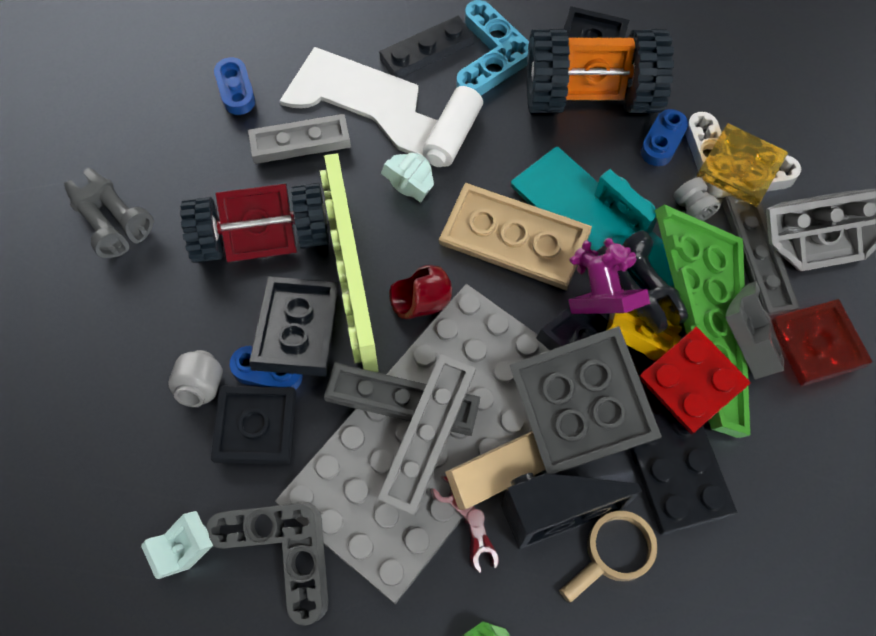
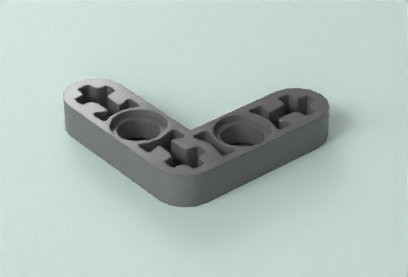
M297 503L225 511L214 514L209 519L206 529L213 546L216 548L225 549L282 543L286 607L289 617L298 625L306 626L319 621L325 616L328 610V591L321 514L315 506L309 503ZM300 510L303 517H309V525L304 526L303 529L300 526L284 528L283 519L300 517ZM261 514L269 516L272 520V531L267 537L258 535L255 529V522ZM243 524L244 532L230 533L228 535L221 534L220 526ZM301 551L310 553L314 560V567L308 575L300 573L295 565L296 557ZM315 580V585L307 587V594L306 586L298 588L297 582L304 583ZM306 596L309 601H315L316 609L309 611V616L307 609L300 608V601L306 599Z

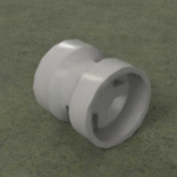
M701 177L687 181L673 195L676 203L681 207H685L686 214L701 221L710 218L721 206L715 196L707 193V184Z

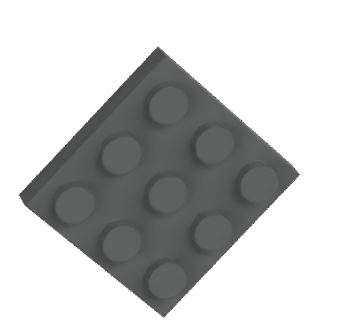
M619 326L510 365L547 474H556L662 438Z

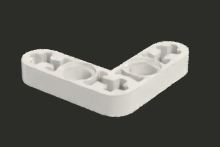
M697 112L690 117L685 135L700 177L707 184V193L716 198H724L731 195L786 189L791 187L800 175L801 166L799 162L788 155L733 162L716 118L707 112ZM703 150H714L719 155V159L711 160L703 154ZM744 172H755L760 177V181H749L745 177Z

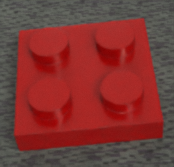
M697 326L639 376V379L691 435L751 384L742 372Z

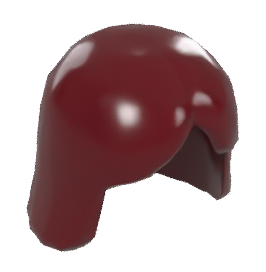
M424 265L415 270L411 277L395 281L389 290L392 309L398 317L406 320L427 316L443 310L452 298V283L447 273L440 266Z

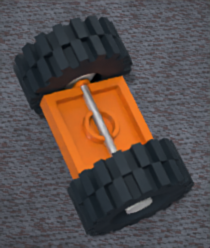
M565 29L531 30L527 54L526 82L530 113H562L564 106H566V100L625 99L624 107L627 113H661L667 107V97L671 94L670 84L673 83L672 68H674V60H672L674 48L671 47L672 36H670L669 30L634 29L631 30L628 38H568L567 30Z

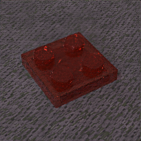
M839 299L776 316L772 319L776 336L801 387L866 368L873 362Z

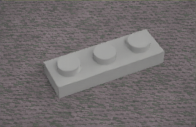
M345 114L248 130L254 164L351 148Z

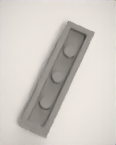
M440 353L377 499L416 515L475 375L476 367Z

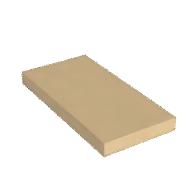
M465 183L439 238V244L567 290L577 267L576 264L570 263L569 259L574 256L576 250L582 247L585 240L588 241L592 226Z

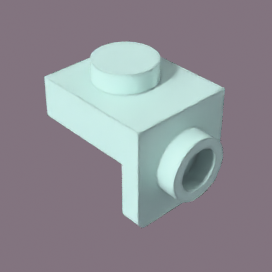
M197 511L183 514L165 534L146 539L141 545L151 570L157 579L190 569L213 546L209 533L202 524Z

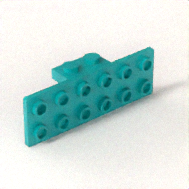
M555 147L511 181V187L530 205L592 226L588 241L591 242V250L597 251L604 246V241L607 238H611L614 243L623 245L625 240L632 234L642 230L646 231L653 240V248L648 257L651 266L669 286L675 288L663 240L653 232L657 222L655 206L649 200L641 197L631 188L626 179L619 177L611 169L601 175L599 182H597L563 150ZM627 269L640 288L647 289L634 273Z

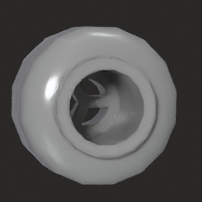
M197 350L181 354L176 360L169 377L168 388L174 395L175 400L180 404L188 407H199L202 404L211 402L215 398L222 379L223 368L209 352Z

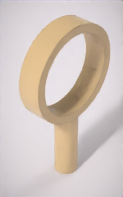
M614 511L601 517L592 527L588 536L587 548L592 562L562 587L559 592L568 603H571L602 574L615 581H631L645 574L652 567L657 556V540L650 525L640 516L628 511ZM612 520H625L641 530L647 541L648 554L645 563L639 570L629 573L617 572L609 568L601 560L596 548V538L603 524Z

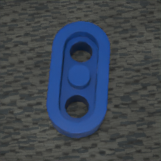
M234 57L220 60L215 65L214 74L225 109L234 115L248 113L255 105V97L245 64L240 59Z
M667 109L659 113L641 147V156L645 162L653 166H664L671 161L688 128V120L683 113L674 109Z
M253 346L241 347L231 356L230 370L236 380L242 384L253 387H294L296 390L302 382V374L287 373L284 376L276 375L277 372L251 371L250 366H242L243 361L251 357Z

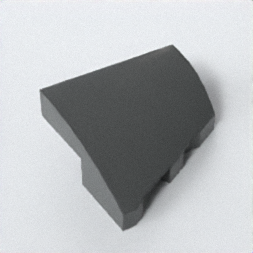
M756 281L747 284L736 295L729 305L725 316L754 379L784 371V353L776 336L770 315L764 311L758 298L760 289Z

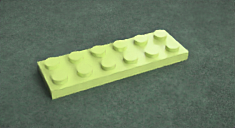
M338 153L324 155L326 170H320L354 361L355 363L362 362L363 369L379 372Z

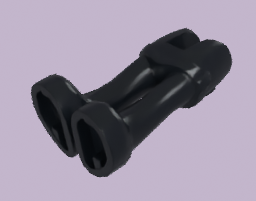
M644 230L632 234L622 245L629 247L631 252L636 254V262L628 269L648 289L650 304L634 309V312L647 327L656 334H659L667 329V319L673 325H680L687 321V309L680 298L678 290L669 286L651 266L648 257L653 248V240L650 235ZM605 245L597 250L598 255L606 253L607 248ZM627 270L618 271L622 289H641Z

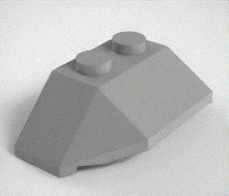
M876 189L845 191L786 201L766 209L769 244L798 271L866 260L876 250Z

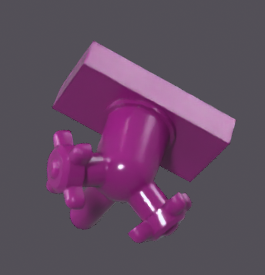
M607 238L604 241L607 250L603 255H598L597 251L591 250V242L587 240L583 242L581 248L576 250L574 256L570 257L569 261L573 265H578L577 271L580 274L585 272L586 267L588 268L591 292L569 299L571 314L626 313L650 304L648 289L624 290L621 288L618 271H626L637 260L636 254L631 252L629 247L614 243L611 238Z

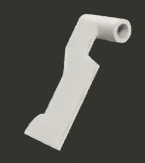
M314 47L280 99V105L291 108H309L317 105L321 100L375 121L398 150L405 153L421 154L431 165L446 167L450 166L454 161L483 106V98L474 89L467 86H459L454 90L439 120H435L416 112L417 84Z

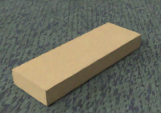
M531 431L445 473L458 509L466 510L512 486L510 482L513 479L527 473L536 475L546 469L534 434Z

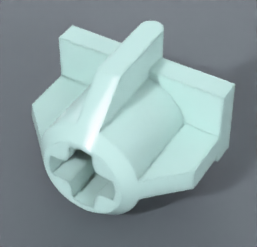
M418 153L393 155L390 160L386 161L381 171V174L390 180V183L398 192L405 196H412L420 203L434 186L430 163L424 156Z

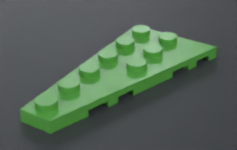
M664 204L656 209L655 213L674 287L678 290L680 298L687 309L688 319L684 322L686 334L697 326L748 379V364L725 318L732 300L745 287L743 239ZM748 386L709 419L711 430L736 438L750 436Z

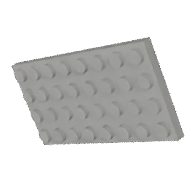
M465 284L386 374L427 384L440 353L476 367L475 375L467 391V394L481 397L472 436L450 432L416 515L377 499L410 421L360 409L354 410L275 500L276 504L279 506L309 503L315 506L322 518L324 545L396 605L464 518L449 503L436 501L432 497L430 489L435 488L442 497H446L450 493V486L441 479V476H446V471L532 431L510 365L550 350L536 339L538 334L468 284ZM300 510V517L294 519L303 527L309 525V517H303Z

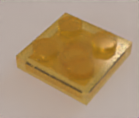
M727 123L696 177H701L704 181L758 207L788 152Z

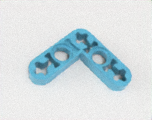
M474 0L467 4L465 8L466 26L491 51L458 72L456 88L467 86L483 95L528 65L529 41L489 3L482 0ZM499 30L504 32L505 36L496 38L491 36L490 33ZM490 64H498L502 67V70L491 72L486 67Z

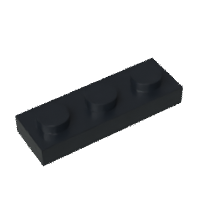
M458 15L380 50V60L392 76L401 78L473 45L474 35Z

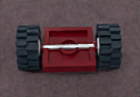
M287 183L216 192L219 215H217V207L212 197L183 200L180 206L181 228H183V239L186 241L185 247L186 251H188L189 259H191L192 263L222 259L223 241L227 262L297 253L293 225H296L301 248L329 245L326 209L323 203L320 183L291 187L293 211L290 208Z

